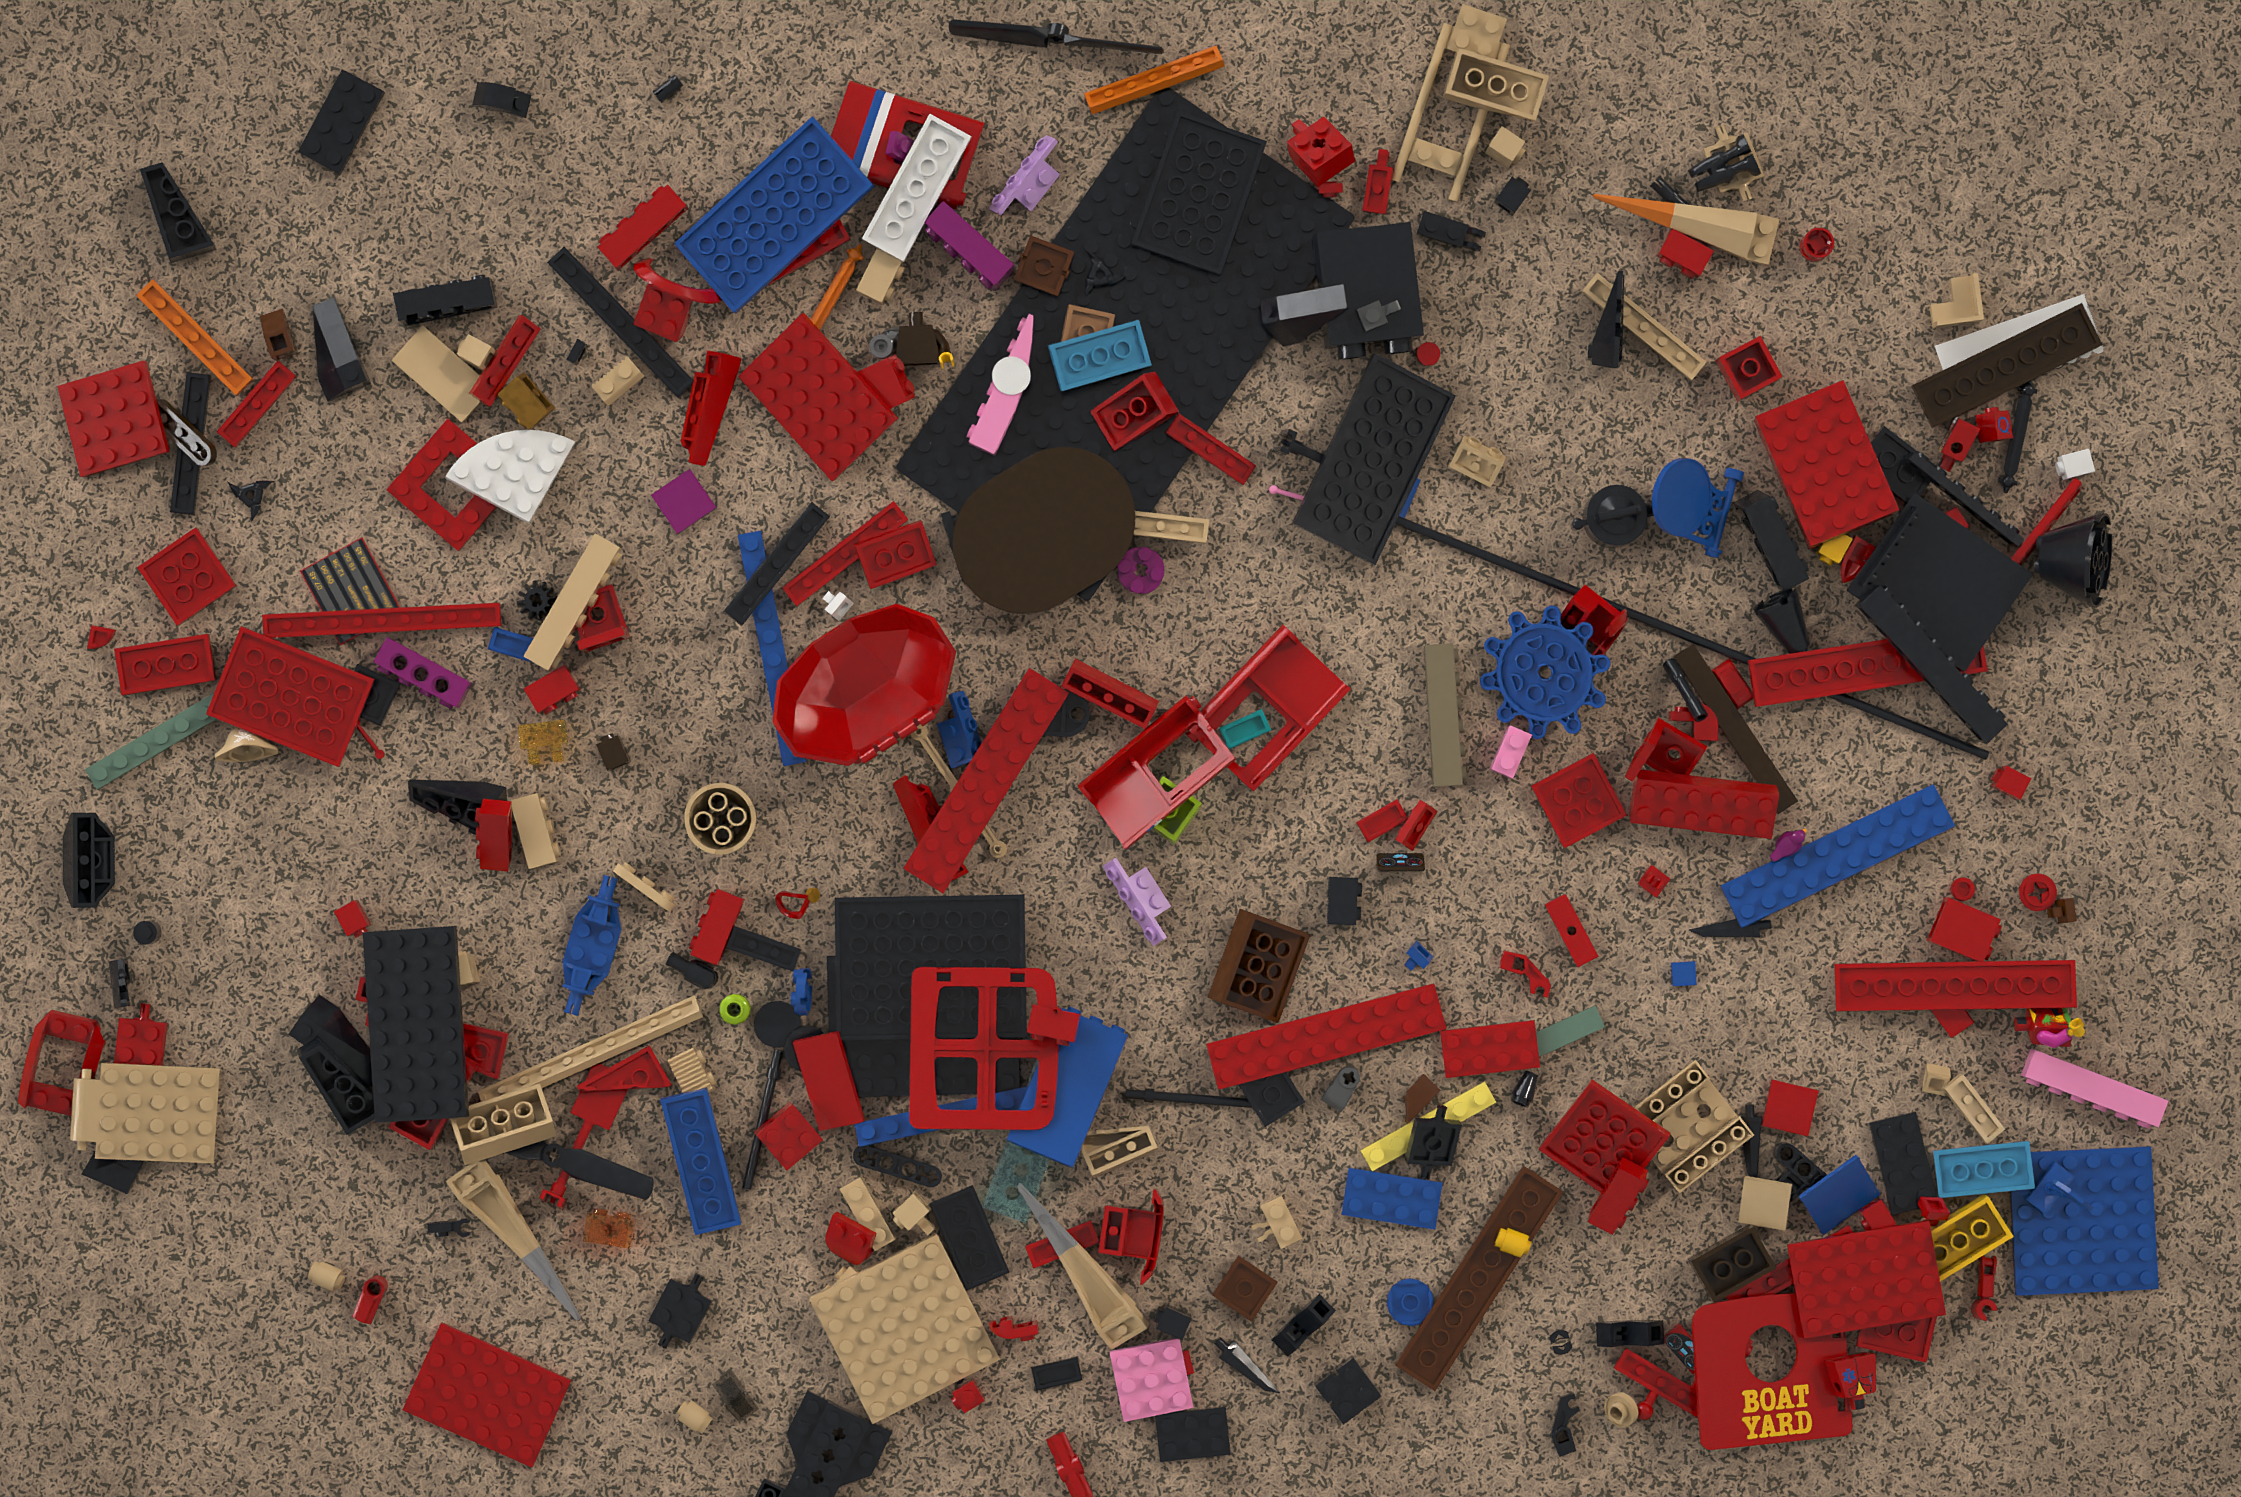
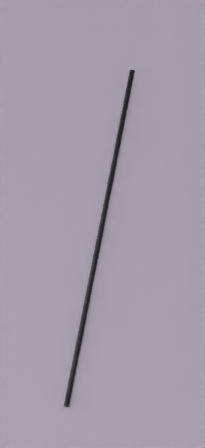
M1399 516L1395 523L1397 526L1574 596L1581 589ZM1603 598L1620 612L1626 609L1628 618L1748 665V660L1757 659ZM1847 694L1826 696L1984 760L1989 755V751Z

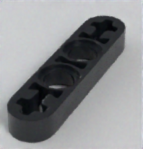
M858 1146L853 1152L855 1163L868 1169L927 1187H935L942 1180L941 1170L925 1162L872 1146ZM863 1149L868 1150L867 1154L870 1156H874V1152H878L876 1166L871 1165L873 1160L865 1159L864 1162H861L857 1152H862ZM890 1156L893 1159V1166L889 1169L882 1168L879 1163L881 1157ZM905 1163L914 1164L916 1168L915 1174L906 1176L902 1171L903 1165ZM920 1165L925 1167L923 1172L930 1173L931 1170H935L938 1180H933L932 1183H929L928 1177L922 1175L921 1180L916 1179L920 1171Z

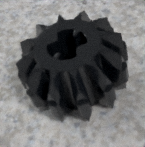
M535 580L532 582L533 589L528 584L524 585V588L527 590L526 594L519 591L518 595L524 597V600L517 601V605H525L520 612L525 614L529 611L528 619L532 620L536 614L537 620L542 621V613L545 616L548 615L549 611L547 609L553 606L550 602L556 601L557 596H549L554 592V588L550 587L546 590V582H542L539 587L538 582ZM540 594V599L543 602L541 605L537 604L538 607H534L535 603L532 601V598L534 596L538 597L537 595Z

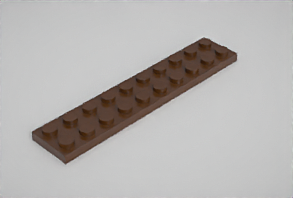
M1522 1166L1436 1299L1431 1310L1427 1313L1423 1322L1396 1361L1395 1366L1436 1391L1521 1259L1520 1257L1503 1252L1499 1247L1495 1246L1500 1229L1510 1228L1529 1235L1528 1240L1532 1242L1563 1194L1562 1190L1527 1167Z

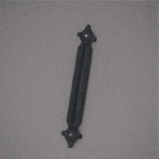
M2032 380L2018 387V391H2021L2022 396L2018 400L2012 427L2013 438L2009 441L2003 468L2005 476L1998 480L2006 494L2014 485L2017 486L2018 483L2013 476L2017 473L2032 407L2031 396L2037 394L2038 389H2035Z

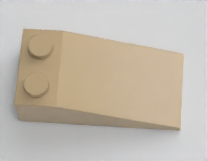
M1459 48L1455 54L1442 98L1480 109L1536 121L1549 76Z

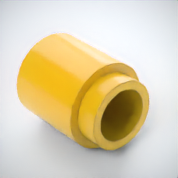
M1501 1228L1495 1246L1499 1247L1503 1252L1521 1258L1523 1254H1528L1532 1242L1528 1240L1529 1235L1510 1228Z

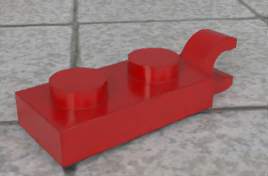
M1379 149L1377 165L1369 164L1363 212L1387 214L1393 176V167H1387L1390 154L1388 150Z

